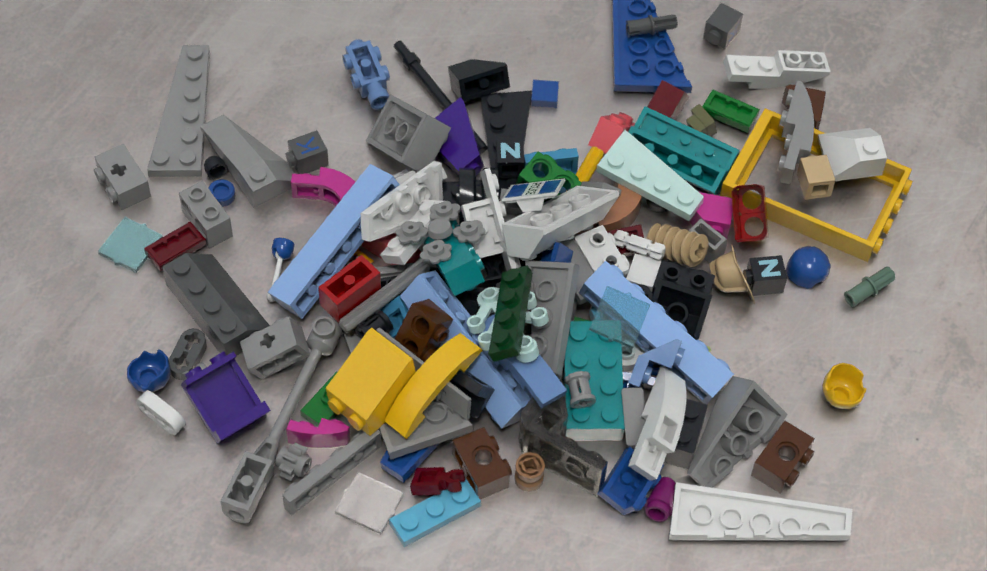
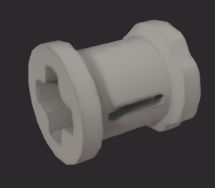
M574 372L564 378L565 384L569 385L572 398L570 400V407L585 408L596 402V397L591 393L589 380L591 379L589 372Z

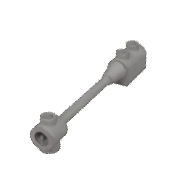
M320 316L314 320L312 324L313 329L306 341L308 348L311 350L310 355L269 436L266 437L253 454L245 451L220 501L223 513L236 522H250L274 473L279 440L321 355L329 356L332 354L343 332L339 323L328 316Z

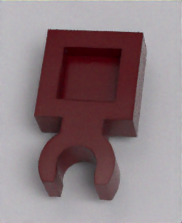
M445 467L416 468L410 484L412 495L432 496L440 495L442 489H447L450 492L462 491L461 482L465 481L464 471L462 469H453L446 472Z

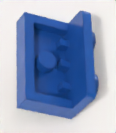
M628 447L623 451L597 493L622 515L641 510L646 504V494L649 489L654 488L662 477L659 474L656 480H648L628 465L634 452L632 447Z

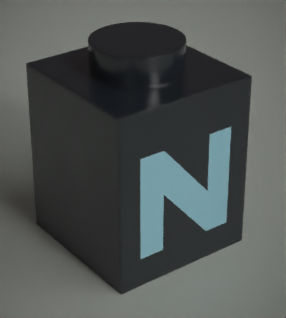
M496 136V168H498V178H518L524 169L523 136Z
M782 255L749 258L747 269L743 270V275L753 296L784 292L787 275Z

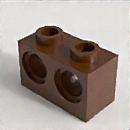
M430 299L412 303L395 340L425 362L439 349L441 343L449 335V327L453 318Z

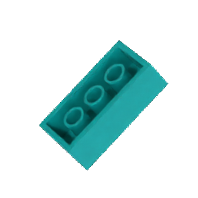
M571 321L563 365V385L567 389L566 395L563 396L564 441H622L625 424L621 392L623 389L621 321ZM574 372H589L591 376L589 385L591 393L596 397V402L585 408L570 407V400L572 398L569 385L565 384L564 378Z

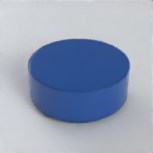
M216 180L208 187L222 207L230 205L235 199L234 185L228 180Z

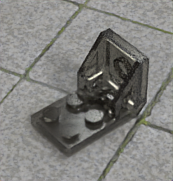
M555 373V375L561 381V376ZM565 396L542 409L532 397L520 414L518 442L521 453L532 452L538 454L544 460L545 469L598 497L597 493L605 482L608 461L604 460L599 453L588 451L580 447L575 440L564 436L563 428L568 421Z

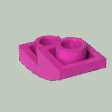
M322 418L318 428L307 421L297 422L290 420L286 428L287 439L290 444L297 443L304 447L331 448L344 446L350 442V427L337 419L328 420Z

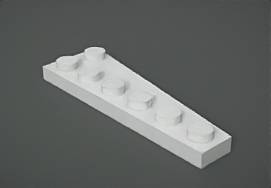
M676 482L669 540L849 541L851 536L852 509Z

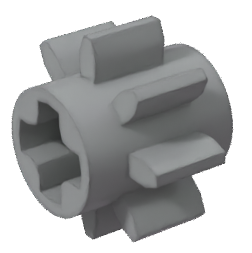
M297 443L294 445L290 444L289 447H282L275 461V465L281 470L279 476L290 481L294 478L298 479V476L301 478L305 477L312 463V458L306 454L308 448Z

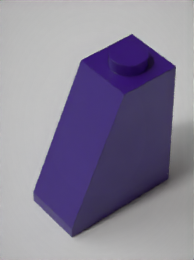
M460 97L435 117V119L451 127L448 138L441 146L437 155L458 177L459 168H473L477 176L484 167L468 110L464 100Z

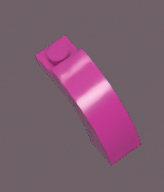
M320 167L319 176L308 173L292 174V198L323 200L337 206L343 196L354 185L355 181L340 171Z

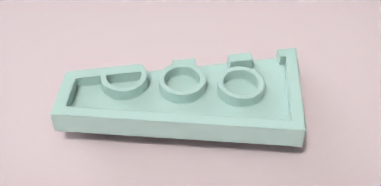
M626 130L622 132L597 165L596 172L688 221L691 220L703 203L704 196Z

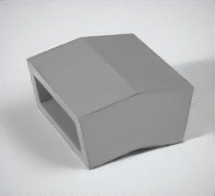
M700 219L689 232L694 231L697 234L707 236L709 247L704 259L711 263L713 260L724 255L727 240L704 220Z

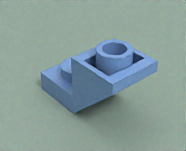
M675 339L639 355L628 384L639 388L641 383H648L653 368L648 366L649 362L665 366L668 369H672L673 364L679 366L685 349L680 348L682 341Z

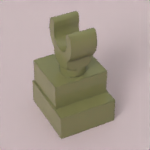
M700 104L691 109L692 116L686 120L687 126L711 137L717 133L715 121Z

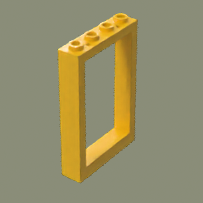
M766 108L763 110L722 184L720 196L732 198L733 188L746 184L771 137L785 143L786 138L782 137L784 126L779 125L781 114ZM814 129L810 153L820 156L822 152L818 141V134L825 133ZM887 159L882 175L868 177L892 187V190L867 240L766 197L767 219L868 262L872 253H879L884 241L880 237L882 233H889L894 221L890 217L892 213L898 214L903 203L900 197L902 194L907 196L913 181L909 180L912 169ZM751 190L747 191L742 198L744 206L748 209L757 208L761 204V195Z

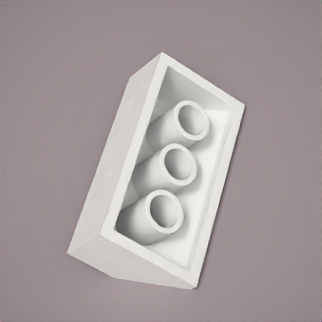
M576 186L544 202L542 210L525 212L503 223L502 228L508 256L519 257L522 261L532 260L540 252L553 249L555 242L559 243L575 237L574 234L593 228V224L603 220L618 199L619 191Z

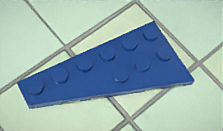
M612 0L614 91L656 92L661 81L664 80L686 93H691L692 85L686 79L682 63L678 61L674 53L675 48L666 30L656 31L654 35H650V33L631 37L627 35L626 20L647 18L648 15L658 17L654 3L650 0Z

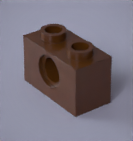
M784 421L755 461L751 476L781 494L787 485L789 487L794 485L800 474L797 470L801 464L807 466L812 459L815 451L811 448L815 438L789 422ZM780 456L788 457L791 461H785Z
M485 427L452 440V454L460 469L464 471L465 479H467L480 500L509 488L510 475H512L508 461L506 459L502 460L498 453L499 446L493 435L489 436ZM485 460L488 461L489 464L480 465L477 462Z

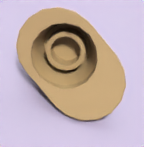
M732 244V251L713 260L709 265L711 274L715 275L714 284L718 289L727 293L746 291L752 303L755 304L749 285L738 265Z

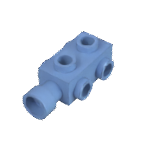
M361 39L354 40L349 46L345 47L346 54L342 55L346 70H351L352 74L350 77L353 88L359 90L362 98L368 97L373 109H383L389 98L387 92V81L390 80L388 68L386 65H380L379 61H382L378 46L373 47L370 40L365 42Z

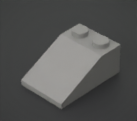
M390 94L366 141L419 172L435 161L441 146L448 138L451 127Z

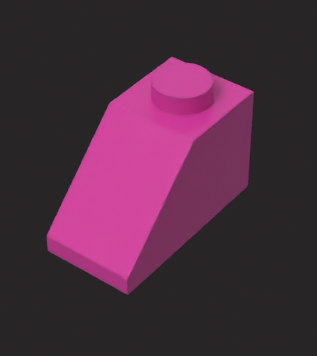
M699 192L704 196L703 203L689 222L694 226L702 219L727 240L733 214L732 198Z

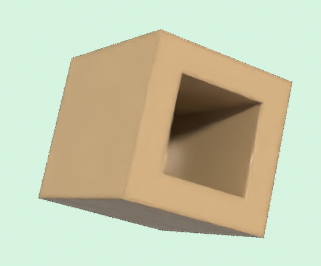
M811 155L800 158L797 177L804 199L831 197L835 177L827 155Z

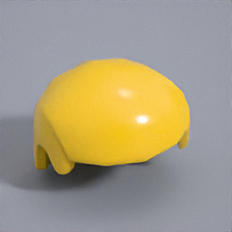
M839 363L834 365L826 374L822 384L826 400L832 406L841 409H851L858 406L867 390L863 386L862 380L864 375L862 371L852 364Z

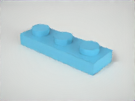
M467 479L461 482L462 491L450 492L445 489L440 495H433L389 519V524L403 547L481 507V500Z

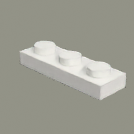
M427 200L423 202L419 210L408 221L422 222L424 227L428 229L429 223L433 221L430 219V207L444 201ZM429 235L421 238V241L418 243L410 242L408 244L400 243L399 237L396 236L389 241L380 256L385 263L405 265Z

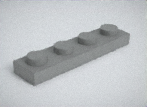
M361 430L344 448H337L327 461L311 468L306 477L299 482L290 484L284 491V494H282L285 510L291 516L382 447L381 432L377 430L369 436Z

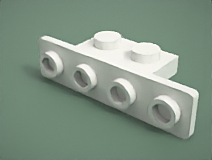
M490 168L484 169L480 172L487 199L461 206L464 221L479 220L486 231L483 236H480L478 242L471 244L480 259L502 253L506 271L521 267L519 258L508 256L502 228V224L505 223L503 217H506V209L504 203L498 200L496 190H499L497 176L496 174H491Z

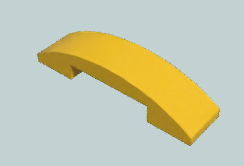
M461 333L451 338L435 351L410 378L389 410L385 422L407 439L425 419L423 411L459 370L464 373L483 350Z

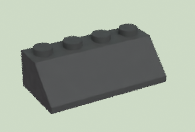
M185 253L163 266L166 285L219 353L224 351L228 355L235 352L236 356L243 352L240 341L249 337L253 332L261 331L270 326L212 254Z

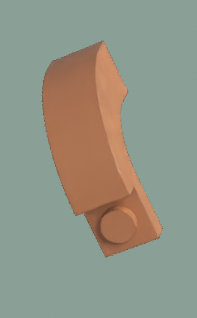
M613 181V186L622 190L621 195H619L604 219L593 224L591 229L601 225L604 226L606 231L630 227L640 212L643 196ZM589 230L580 231V232H578V233H576V234H579V235H580V234H582V233H584V232H587V231H589Z

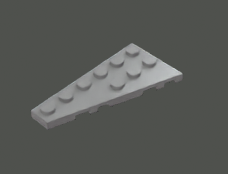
M356 328L350 333L342 332L350 354L361 341ZM434 399L423 411L425 419L407 439L386 422L379 428L391 460L473 432V425L440 399L438 401Z

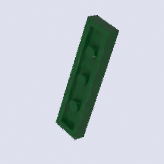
M528 265L502 272L488 352L493 362L520 355L533 275Z

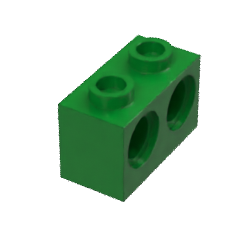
M538 151L519 174L516 184L565 179L562 187L568 191L576 186H581L582 182L579 181V178L573 172L565 171L558 166L551 156L543 155ZM540 170L545 174V177H537L533 171ZM552 198L544 199V202H546V201H548V200H550V199H552Z

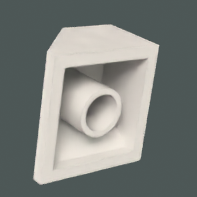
M865 128L818 134L822 155H827L835 181L882 175L887 155L881 135L873 129Z

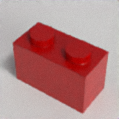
M360 255L318 287L320 306L339 323L341 318L381 289L380 271L364 256Z

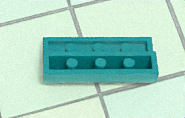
M644 106L634 127L631 126L628 131L686 182L713 195H718L721 192L722 184L740 153L739 149Z

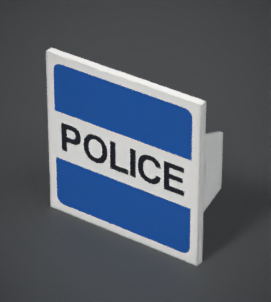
M565 179L511 185L503 196L502 202H517L522 212L542 210L544 199L555 198L565 183Z

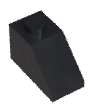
M470 59L448 66L451 89L464 102L510 88L506 63Z

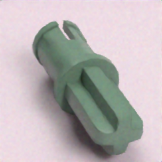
M884 267L870 277L865 276L862 278L861 283L844 292L846 302L851 307H855L869 296L874 297L878 295L880 289L895 280V272L890 267Z

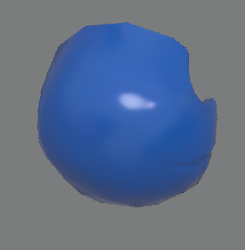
M805 246L797 249L792 254L787 263L786 273L788 278L797 286L811 289L815 284L825 281L829 275L831 264L828 256L821 249L814 246Z
M160 349L155 354L143 351L127 367L128 382L140 392H145L146 390L155 392L162 389L170 379L171 367L169 358Z

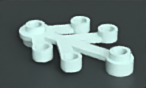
M496 287L486 288L478 295L477 302L480 309L476 315L467 319L469 332L472 334L481 333L478 336L480 348L485 351L489 350L494 319L488 331H483L486 328L485 321L490 313L495 314L500 289ZM530 291L527 310H533L526 312L525 323H531L534 326H544L549 321L547 310L543 307L535 308L537 305L536 296ZM523 333L520 355L516 356V358L520 362L526 363L538 357L539 349L537 342L532 337L525 336Z

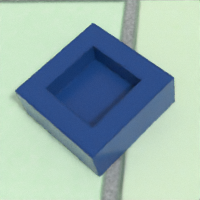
M533 80L531 106L557 108L559 81Z

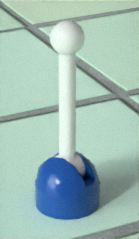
M275 238L273 240L272 255L277 259L272 286L280 276L282 262L289 259L294 251V242L286 238ZM267 293V299L270 302H274L273 297Z

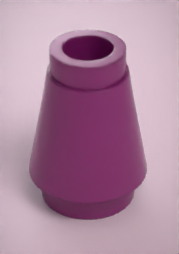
M661 477L647 498L644 507L646 509L645 513L650 519L663 522L672 515L676 485L673 479Z

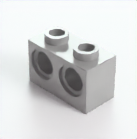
M203 180L179 192L182 212L206 239V245L209 249L233 237L230 217Z

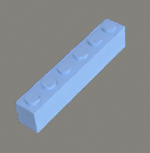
M370 164L359 176L358 180L269 289L268 293L281 307L303 319L319 298L318 287L338 273L364 242L361 235V212L400 185L393 175Z
M605 261L581 287L579 294L610 321H621V331L645 352L675 339L682 341L680 348L685 349L681 362L679 366L673 364L672 369L669 370L685 381L686 389L703 404H708L734 375L725 361L715 358L702 341L695 340L689 335L682 323L672 320L659 303L652 302L646 297L643 289L637 284L629 282L617 266L610 265Z
M436 270L419 274L400 295L408 310L412 303L430 299L453 318L449 327V335L441 343L440 347L459 333L480 347L478 342L479 334L470 333L467 326V319L471 315L457 297L453 295ZM483 350L466 371L495 389L485 408L491 414V418L501 428L517 423L537 402L528 389H522L510 371L506 372L498 361H492L488 355L489 350Z

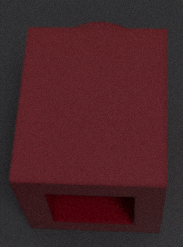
M662 80L647 107L677 120L689 96L683 90Z

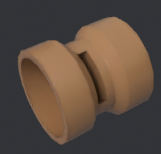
M532 452L524 453L518 457L514 476L518 488L531 492L541 487L545 470L542 457Z

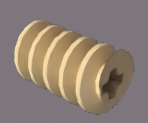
M659 223L654 224L646 238L653 241L652 244L657 242L666 246L665 255L662 259L685 264L688 267L699 265L704 260L709 247L706 235L697 234L694 231L689 232L687 229H680L679 227H672L669 224L662 226Z

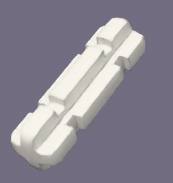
M621 230L614 234L616 246L624 248L626 246L627 250L645 256L650 254L651 258L661 260L665 255L666 246L657 242L652 244L653 241L633 234L629 236V233Z

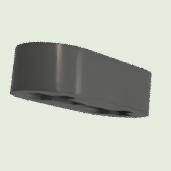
M195 328L187 329L180 336L169 358L170 374L173 378L183 380L181 374L194 369L200 363L207 347L205 334L201 330ZM195 339H197L198 343H194L191 349L189 350L188 342H193ZM186 358L187 367L182 366L181 369H177V365H182Z

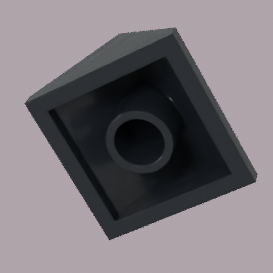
M658 278L651 301L659 303L672 320L682 323L687 329V333L695 340H699L712 294Z

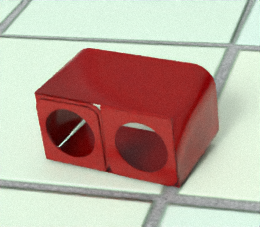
M751 184L734 187L731 195L735 240H739L737 242L769 238L765 186ZM749 190H755L761 195V204L755 209L746 208L742 201L743 195ZM751 217L761 219L764 225L762 233L757 236H751L745 231V222Z

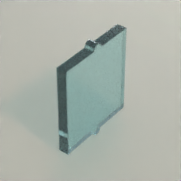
M124 217L98 250V254L113 261L116 266L121 265L137 273L148 258L144 248L162 238L163 235L147 228L146 224L141 225Z
M607 286L589 330L608 338L609 342L615 341L633 349L651 304L632 297V294L629 292L625 294Z

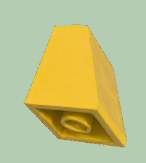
M370 328L326 387L329 399L327 402L328 406L337 415L343 414L357 431L363 430L371 436L385 423L386 416L396 398L415 374L413 358L376 330Z

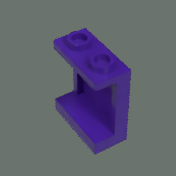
M223 351L209 360L211 365L202 370L200 366H197L185 374L187 379L181 384L217 444L271 411L265 401L261 403L235 360L237 357L235 352L226 355Z

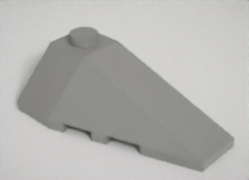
M221 115L200 126V129L216 153L224 160L229 172L253 208L291 189L292 174L295 173L288 163L225 115Z
M732 376L716 400L687 474L700 486L714 487L733 471V466L742 458L747 459L753 454L752 450L762 442H768L788 414L754 380Z

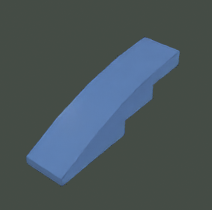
M495 314L487 318L485 321L486 328L483 332L488 331ZM540 355L535 360L526 363L520 362L516 356L498 361L506 372L510 371L523 390L528 389L541 409L566 395L567 389Z

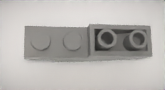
M797 80L795 90L789 89L785 105L790 107L788 111L783 110L779 124L784 126L782 137L786 138L784 149L788 150L787 156L781 155L778 171H782L780 182L791 185L796 163L799 164L800 158L810 156L814 135L812 104L803 82Z

